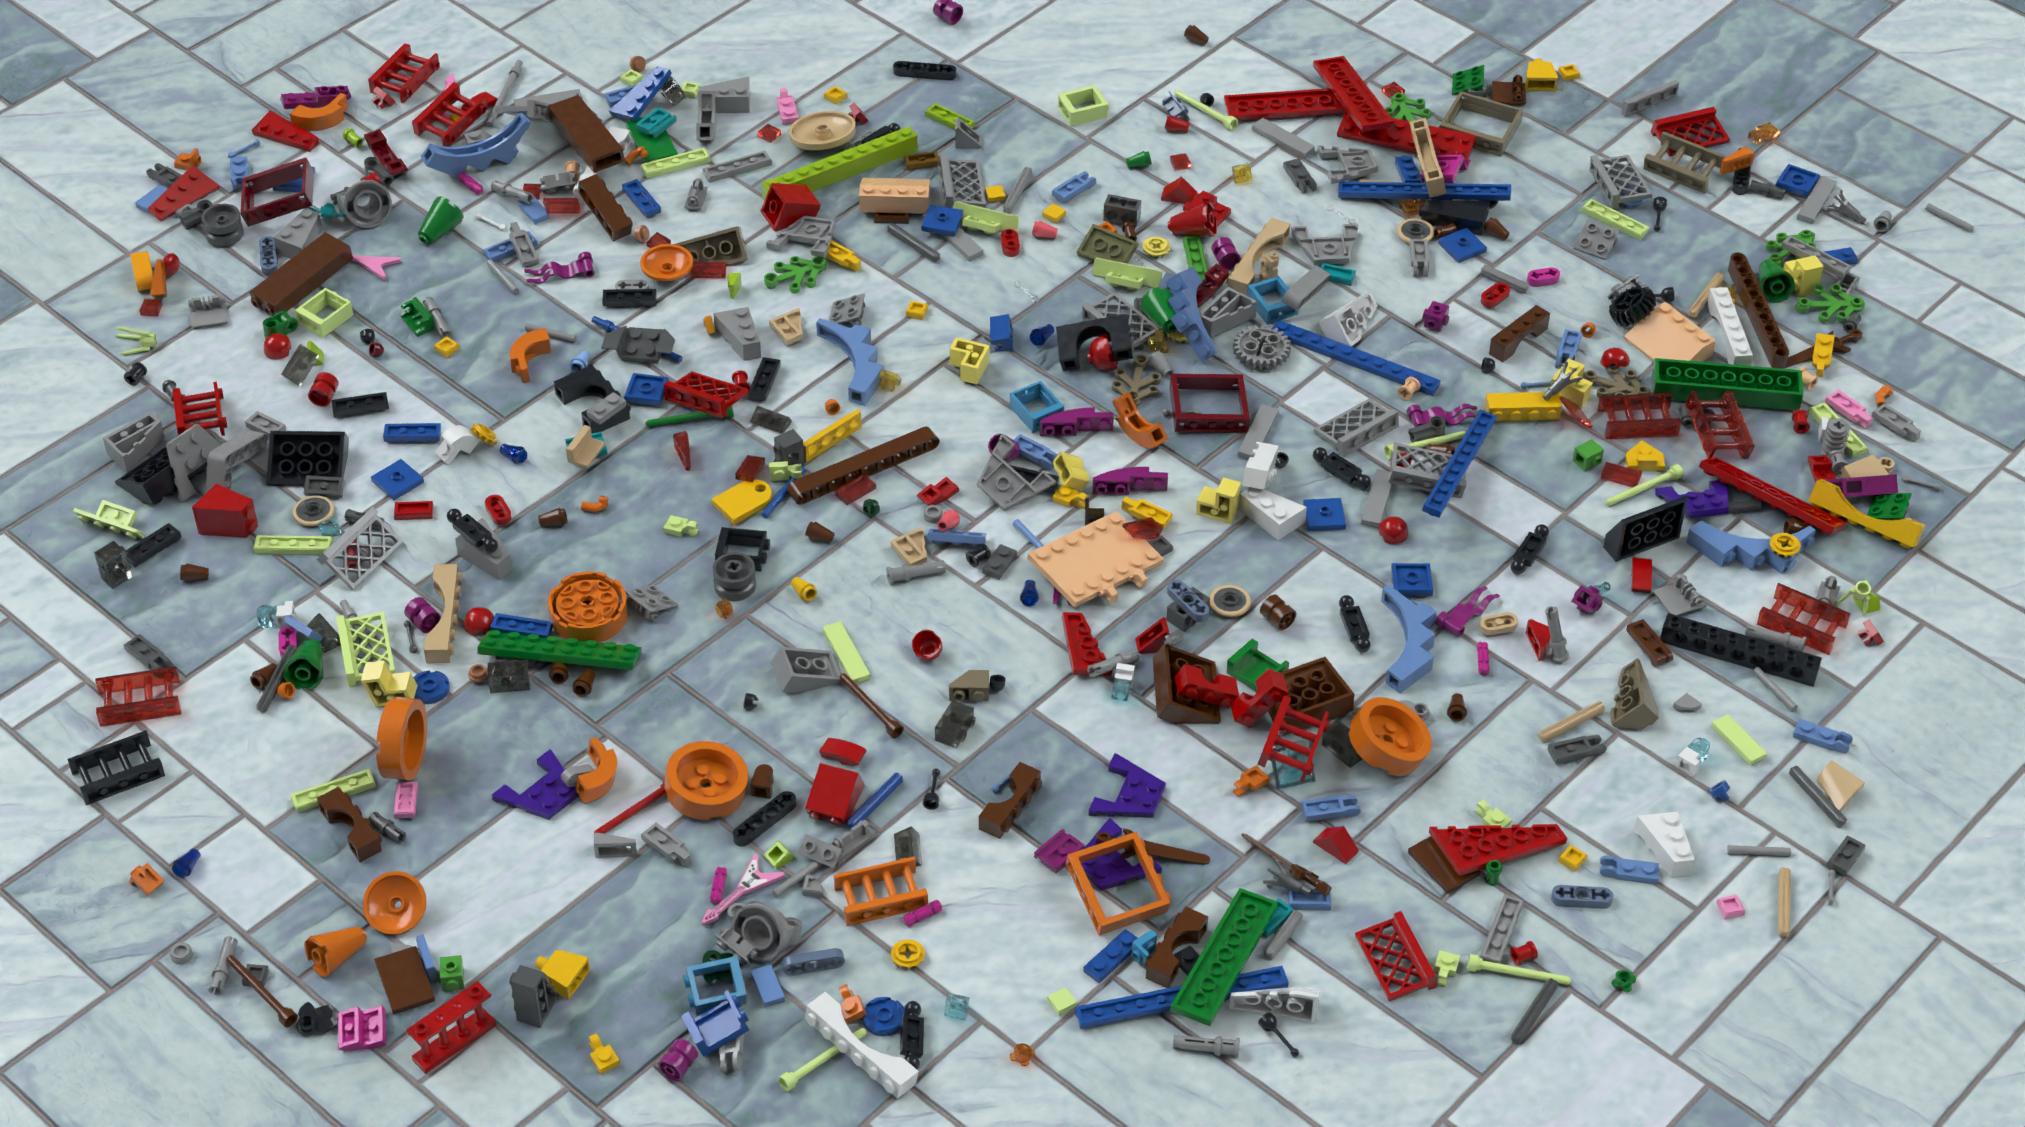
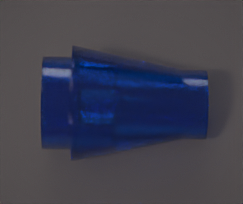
M1047 324L1046 326L1033 329L1030 334V341L1036 346L1043 345L1051 334L1054 333V327L1051 324Z
M504 443L500 447V453L515 464H522L527 459V451L522 446Z
M1033 580L1025 581L1020 594V600L1025 606H1034L1039 600L1036 583Z
M192 848L176 859L172 866L173 873L180 878L189 876L201 857L200 852Z

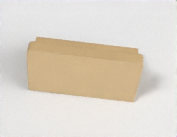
M584 425L566 448L567 460L569 463L588 468L603 449L605 443L604 441L592 438L591 427Z

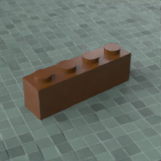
M595 174L579 181L578 193L614 242L630 235L633 222L630 217L626 216L623 207L616 202L613 193L609 192L606 188L604 180Z

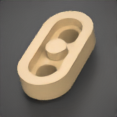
M1509 612L1485 616L1480 621L1479 629L1483 634L1489 636L1512 632L1517 628L1518 618L1515 614Z

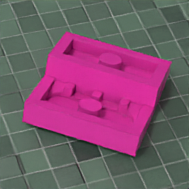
M383 1005L364 1011L359 1007L338 1012V1048L340 1050H363L386 1045V1009Z

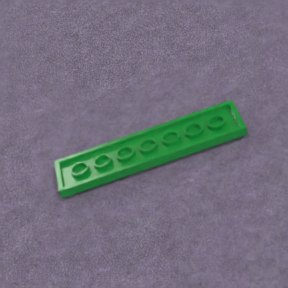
M491 630L486 633L478 645L477 654L633 670L642 654V647H637L634 644L617 645L614 642L598 643L595 640L579 641L575 638L559 639L556 636L542 638L537 634L527 636L520 635L518 632L501 633L498 630Z
M1239 888L1172 1002L1171 1012L1211 1026L1278 908L1277 901Z

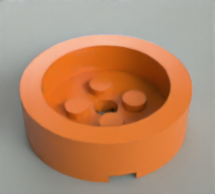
M586 571L569 575L563 578L556 588L553 587L548 596L550 621L553 622V630L563 639L595 640L599 643L615 636L624 627L628 618L624 587L617 579L613 580L607 577L605 573ZM591 601V603H589V606H587V604H584L583 602Z
M393 697V700H389L384 707L376 742H380V753H376L377 767L383 778L410 781L417 775L420 769L427 741V714L425 706L420 699Z
M1385 697L1369 699L1350 721V731L1348 733L1356 752L1375 769L1380 767L1387 770L1389 775L1405 776L1413 773L1431 750L1432 740L1426 724L1412 709L1396 700Z
M711 741L692 742L677 749L669 758L666 767L664 790L670 804L677 811L688 817L698 820H710V818L719 816L724 818L734 813L745 799L748 769L743 758L726 745ZM708 782L710 785V787L706 788L701 786V784H707Z

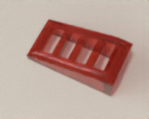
M683 431L673 435L674 449L685 470L690 471L691 460L688 433Z
M1152 517L1123 523L1122 525L1133 538L1155 539L1160 536L1163 529Z

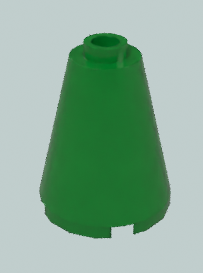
M438 196L433 201L418 231L419 240L424 244H432L463 221L464 215L455 204L452 206L448 203L449 199Z
M1767 259L1760 263L1759 286L1765 299L1772 303L1787 300L1795 289L1792 275L1773 260Z
M1153 288L1142 297L1141 311L1165 333H1173L1177 328L1170 318L1176 312L1168 299L1174 295L1167 288Z
M315 639L305 640L284 665V679L287 682H291L296 689H314L323 679L322 645Z

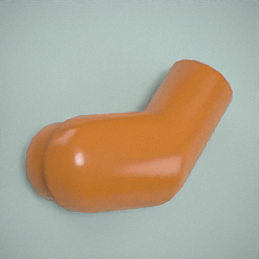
M640 146L631 151L624 158V161L630 165L639 156L645 158L648 155V151L645 150V147Z
M1889 385L1882 386L1875 393L1877 407L1886 404L1885 397H1890V394L1893 395L1894 390Z
M600 496L596 503L583 501L581 510L597 513L608 507L609 499L607 496Z

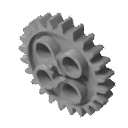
M1255 325L1254 329L1248 326L1247 331L1242 329L1241 333H1237V337H1234L1232 349L1236 359H1240V363L1246 362V367L1252 365V369L1258 366L1260 370L1263 367L1269 370V366L1276 368V364L1282 366V361L1287 362V358L1290 357L1291 345L1288 336H1283L1284 332H1278V328L1271 330V326L1265 328L1262 325L1261 328H1258Z

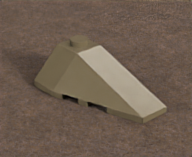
M739 226L674 244L687 249L693 257V263L731 265L748 260L743 234Z
M1637 658L1621 670L1618 681L1619 693L1614 697L1616 705L1611 708L1610 712L1611 723L1614 727L1644 729L1659 719L1656 702L1641 662Z

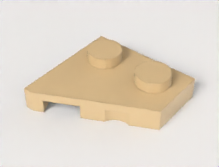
M799 308L769 320V326L787 346L803 339Z
M922 527L890 541L893 550L907 565H921L927 562Z

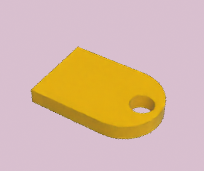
M750 479L712 498L711 503L735 525L767 507L772 500V491L766 482Z

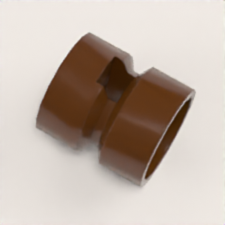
M1276 594L1269 596L1260 607V613L1279 630L1287 629L1296 619V611L1289 605H1286L1285 601Z

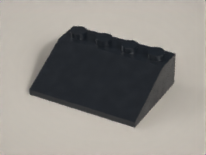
M270 431L266 485L305 486L306 475L344 478L348 458L349 437L345 432Z
M166 447L115 481L116 485L143 503L149 504L159 503L162 501V497L175 492L178 487L175 485V474L173 468H171ZM207 462L187 475L188 479L191 481V477L195 474L204 472Z
M1684 496L1622 519L1606 533L1603 548L1615 562L1679 539L1688 497Z

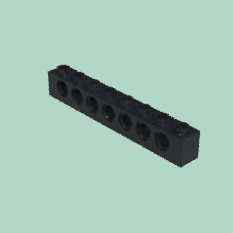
M1670 613L1666 616L1660 637L1663 643L1750 669L1759 667L1764 673L1814 687L1822 657Z

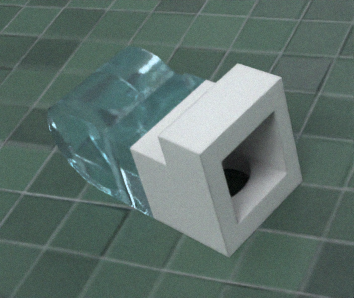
M285 601V605L282 606L262 605L256 610L258 623L263 628L291 626L283 620L286 615L295 618L293 601Z
M1117 663L1112 700L1128 702L1134 681L1135 665Z
M1704 738L1694 739L1678 755L1676 768L1694 777L1698 771L1699 763L1705 761L1708 757L1709 741Z

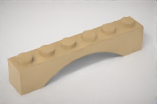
M1426 118L1409 122L1429 197L1447 194Z
M1271 218L1268 223L1264 224L1262 232L1257 234L1254 243L1250 244L1247 253L1242 255L1239 264L1235 265L1234 271L1227 277L1226 283L1228 287L1247 296L1248 285L1254 284L1255 280L1253 270L1255 263L1262 257V252L1266 254L1274 249L1283 247L1290 237V223Z
M434 564V589L444 602L445 608L439 623L425 636L424 654L426 663H450L451 655H454V643L452 641L456 640V629H454V626L458 625L456 612H459V600L457 598L461 597L459 583L463 581L462 572H459L458 564Z

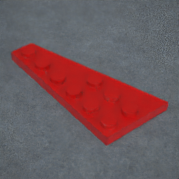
M1533 824L1532 827L1512 825L1511 828H1501V825L1469 826L1468 829H1456V826H1448L1447 829H1438L1437 826L1429 827V834L1459 876L1484 869L1491 860H1497L1500 863L1508 862L1564 845L1568 839L1557 824Z

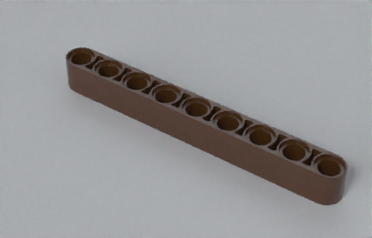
M1735 252L1730 257L1729 275L1772 368L1784 369L1787 364L1789 349L1746 256L1743 253Z
M928 426L919 428L794 480L788 485L787 492L798 505L805 504L935 449L939 445L940 440Z

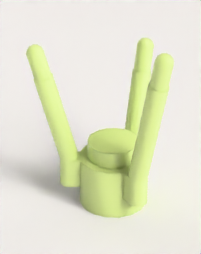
M119 326L116 328L120 331L138 334H117V337L139 339L140 346H144L122 352V355L150 351L151 348L156 347V333Z
M1867 580L1859 581L1854 588H1850L1835 604L1839 605L1850 595H1854L1856 599L1864 600L1862 615L1865 616L1870 599V584Z

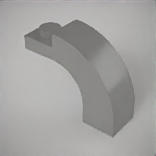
M698 91L696 140L714 141L716 133V91Z

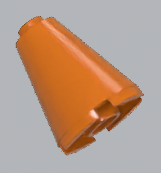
M351 927L310 936L304 942L306 957L308 961L312 960L315 966L312 967L318 975L325 977L366 945L367 935L363 929Z

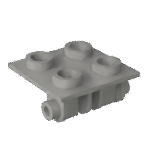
M1587 219L1574 249L1606 260L1613 244H1616L1618 241L1617 236L1620 230Z
M865 293L833 302L829 321L837 324L850 321L852 326L854 324L861 325L863 309L865 308Z
M218 294L211 296V299L208 296V301H205L203 296V302H201L200 297L188 300L191 328L228 323L225 296Z
M1682 574L1676 576V583L1653 590V593L1670 614L1678 616L1706 607L1702 596L1696 592V588Z
M653 585L625 591L626 595H628L626 599L628 605L649 621L657 620L658 611L678 606L669 596L663 594Z

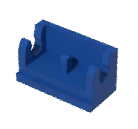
M1009 314L990 317L991 345L1002 344L1000 347H995L997 352L1013 351V327Z

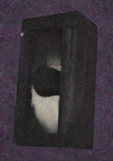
M300 344L281 375L301 386L319 355Z
M757 406L750 423L783 434L792 423V420L788 416Z
M320 613L307 625V627L322 635L323 639L320 643L323 653L341 645L339 634Z
M912 826L895 833L896 861L915 856L916 867L921 866L919 833Z

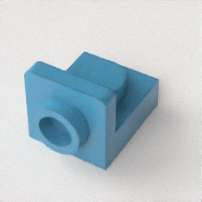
M1152 929L1132 942V958L1143 967L1149 954L1155 950L1157 944V934Z

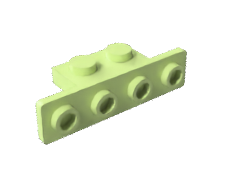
M958 201L954 202V209L963 210L962 225L967 226L969 230L979 229L983 230L986 234H994L999 230L1004 231L1006 229L1018 231L1019 216Z
M1095 258L1092 274L1105 277V282L1110 283L1111 286L1120 287L1121 285L1126 286L1129 290H1137L1142 285L1157 288L1162 280L1163 271Z
M102 500L96 515L77 508L73 510L78 515L77 518L83 522L88 523L90 520L98 527H110L109 529L115 533L125 532V535L132 539L137 537L144 539L145 537L142 532L132 528L138 514L134 510Z

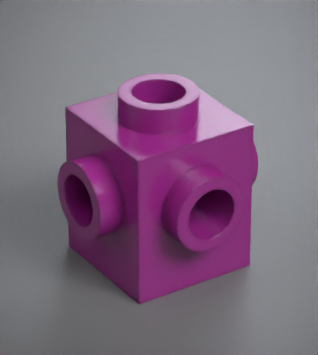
M1432 301L1429 308L1423 312V327L1440 332L1443 326H1447L1449 322L1450 306Z
M1580 585L1571 602L1577 605L1576 609L1585 614L1587 612L1594 614L1601 608L1604 597L1599 594L1600 590L1594 586L1586 587Z

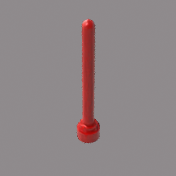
M665 780L662 781L663 784L660 785L659 789L595 830L594 833H607L665 795Z

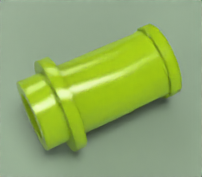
M347 128L343 131L342 135L345 141L351 142L355 147L362 146L363 138L359 137L353 129Z

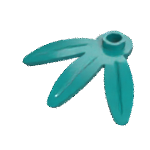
M326 203L320 209L313 204L307 207L312 211L321 213L323 218L331 219L332 216L346 217L342 212L334 213L335 207L332 203Z

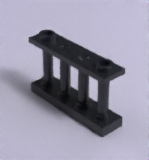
M146 730L67 759L72 775L80 773L85 784L80 786V790L86 805L165 776L160 758L152 760L147 750V747H150L151 744ZM139 751L144 763L132 767L127 755ZM119 758L124 771L112 774L107 762ZM99 765L105 778L93 782L88 769Z

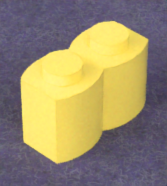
M1061 451L1053 460L1054 468L1059 473L1061 484L1083 491L1089 483V475L1084 470L1082 459Z

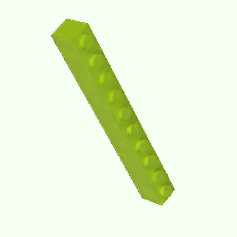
M908 126L761 182L762 199L765 200L771 183L807 185L810 191L813 192L904 157V155L917 152V134Z

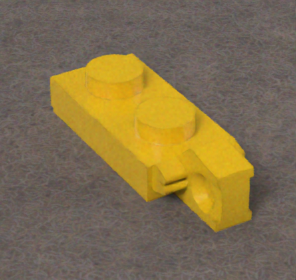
M831 241L826 256L827 259L843 267H849L854 271L862 268L861 260L854 255L853 251Z
M1816 334L1812 366H1817L1816 376L1823 377L1824 367H1830L1835 335Z
M1125 496L1122 500L1121 509L1162 530L1173 519L1171 512L1143 499L1135 501Z

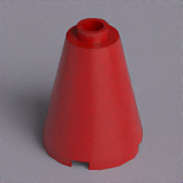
M1203 203L1172 216L1170 221H1168L1169 231L1178 235L1214 237V234H1217L1218 225L1217 216H1213L1212 211H1215L1212 203Z

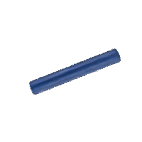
M897 772L894 773L846 821L847 827L851 829L858 824V821H864L903 782V776Z

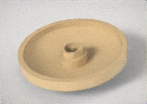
M821 111L808 114L796 120L789 128L791 143L796 147L806 150H825L840 146L848 142L856 133V124L853 117L838 111Z

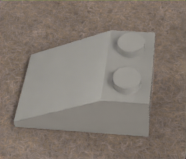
M780 647L771 661L782 692L803 693L842 683L840 679L841 673L832 651Z

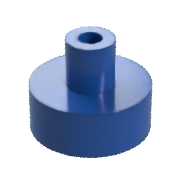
M1726 780L1717 783L1708 791L1713 799L1720 797L1722 802L1730 798L1726 793L1730 789Z

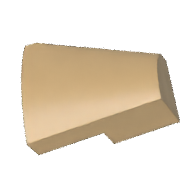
M1872 454L1844 466L1841 478L1889 474Z
M1832 760L1824 767L1816 780L1820 788L1825 791V796L1832 800L1840 812L1850 804L1851 798L1865 784L1864 781Z

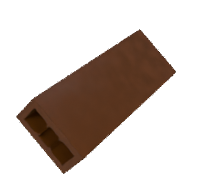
M579 95L548 105L550 120L593 173L624 162L621 145Z
M324 232L250 291L251 303L254 307L262 309L268 315L273 316L280 311L287 312L353 259L350 246Z

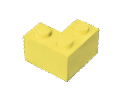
M1814 255L1787 261L1783 269L1792 275L1795 282L1794 292L1798 297L1813 294L1814 285L1820 284L1824 266Z
M956 337L950 347V365L960 367L961 381L978 384L990 362V345Z
M1568 359L1565 375L1574 368H1577V371L1570 376V380L1583 377L1585 365ZM1562 367L1552 378L1551 384L1558 378ZM1583 378L1580 382L1569 384L1559 392L1560 399L1582 409L1590 399L1593 382Z
M1223 477L1218 489L1204 486L1197 499L1196 514L1232 524L1239 510L1241 482Z
M385 661L366 663L361 682L375 707L385 706L389 700H393V697L414 699L418 686L411 672L392 674Z

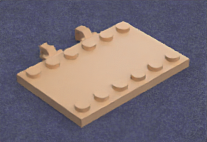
M1117 511L1028 553L1027 559L1074 608L1097 596H1103L1111 604L1117 601L1118 592L1115 588L1128 581H1132L1139 589L1145 587L1148 580L1145 573L1162 565L1164 562V558Z

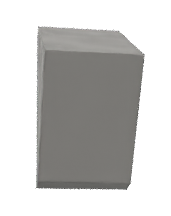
M958 117L955 127V148L980 149L982 147V136Z

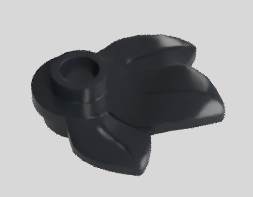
M306 1002L298 1011L299 1019L296 1028L302 1035H311L315 1032L326 1033L333 1030L338 1024L337 1020L332 1019L333 1006L329 1004L314 1008L310 1002Z

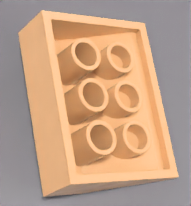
M862 178L859 192V212L926 214L929 208L930 179Z
M1666 302L1654 307L1649 316L1640 320L1624 336L1627 342L1653 362L1655 358L1703 362L1713 356L1716 343L1714 338Z

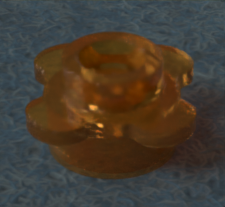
M725 597L715 605V610L719 617L728 619L729 615H733V607Z
M1017 1044L1014 1052L1010 1054V1060L1017 1061L1021 1066H1028L1031 1057L1035 1056V1050L1031 1049L1027 1044Z

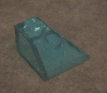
M1300 740L1294 742L1310 748L1308 741ZM1282 746L1272 748L1277 753L1303 763L1307 762L1308 756ZM1275 760L1271 761L1277 790L1316 781L1314 768L1311 775H1306L1304 782H1301L1300 778L1303 771Z

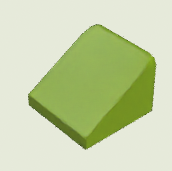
M741 273L727 275L728 289L732 299L735 298L741 288Z
M308 340L307 355L309 365H323V351L311 340Z
M1870 592L1866 613L1880 610V597ZM1853 596V600L1862 612L1864 600H1858Z
M778 840L764 854L765 858L775 869L795 859L792 852Z

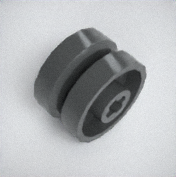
M226 203L216 204L203 212L201 220L208 243L223 247L233 245L241 240L244 235L240 211L237 207Z
M732 552L726 553L715 560L712 567L715 592L719 597L728 601H741L754 593L756 589L755 565L749 556L743 553Z

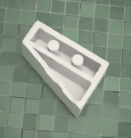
M1256 442L1255 449L1252 451L1254 457L1249 458L1245 467L1242 486L1265 490L1273 483V480H1276L1277 469H1275L1279 446Z
M1252 487L1240 493L1239 510L1277 540L1305 524L1307 507L1267 490Z
M1678 812L1637 816L1634 832L1645 841L1647 849L1653 851L1656 855V860L1670 877L1691 876L1695 859Z

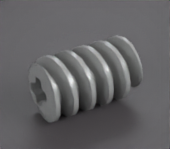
M1838 418L1830 419L1827 422L1821 446L1822 449L1820 450L1821 454L1827 455V457L1833 450L1845 451L1850 432V426L1844 420Z

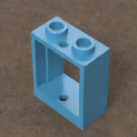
M1279 276L1248 285L1247 296L1257 301L1256 311L1266 324L1298 315V311L1283 302L1268 306L1261 297L1277 291L1281 298H1283L1289 288Z
M1042 381L1010 393V408L1032 433L1040 430V420L1064 411L1062 403ZM1040 398L1047 408L1031 414L1024 404Z
M737 956L686 967L687 975H683L685 988H690L691 994L688 995L690 1008L694 1007L695 1014L705 1013L727 1000L725 994L699 999L694 977L730 969L735 990L730 995H736L741 1005L747 1003V994Z

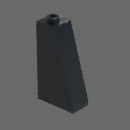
M1426 200L1424 207H1420L1419 216L1421 220L1427 221L1435 227H1442L1453 223L1456 228L1452 230L1459 231L1468 228L1473 234L1482 236L1490 201Z

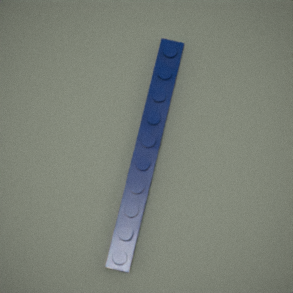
M1339 182L1338 198L1511 201V184L1445 183L1447 194L1430 198L1426 183Z
M1277 320L1271 330L1278 328V332L1283 331V336L1287 335L1288 340L1292 344L1404 385L1408 377H1414L1421 385L1418 391L1433 396L1440 386L1441 380L1287 322Z
M1481 409L1479 410L1424 503L1423 512L1440 518L1497 418L1496 415Z
M1283 966L1240 974L1226 1000L1230 999L1233 992L1288 988L1289 982ZM1182 986L1076 1006L1075 1014L1079 1027L1084 1029L1168 1012Z

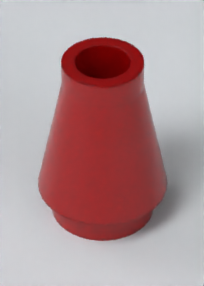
M1173 115L1167 116L1164 129L1175 132H1188L1190 123Z

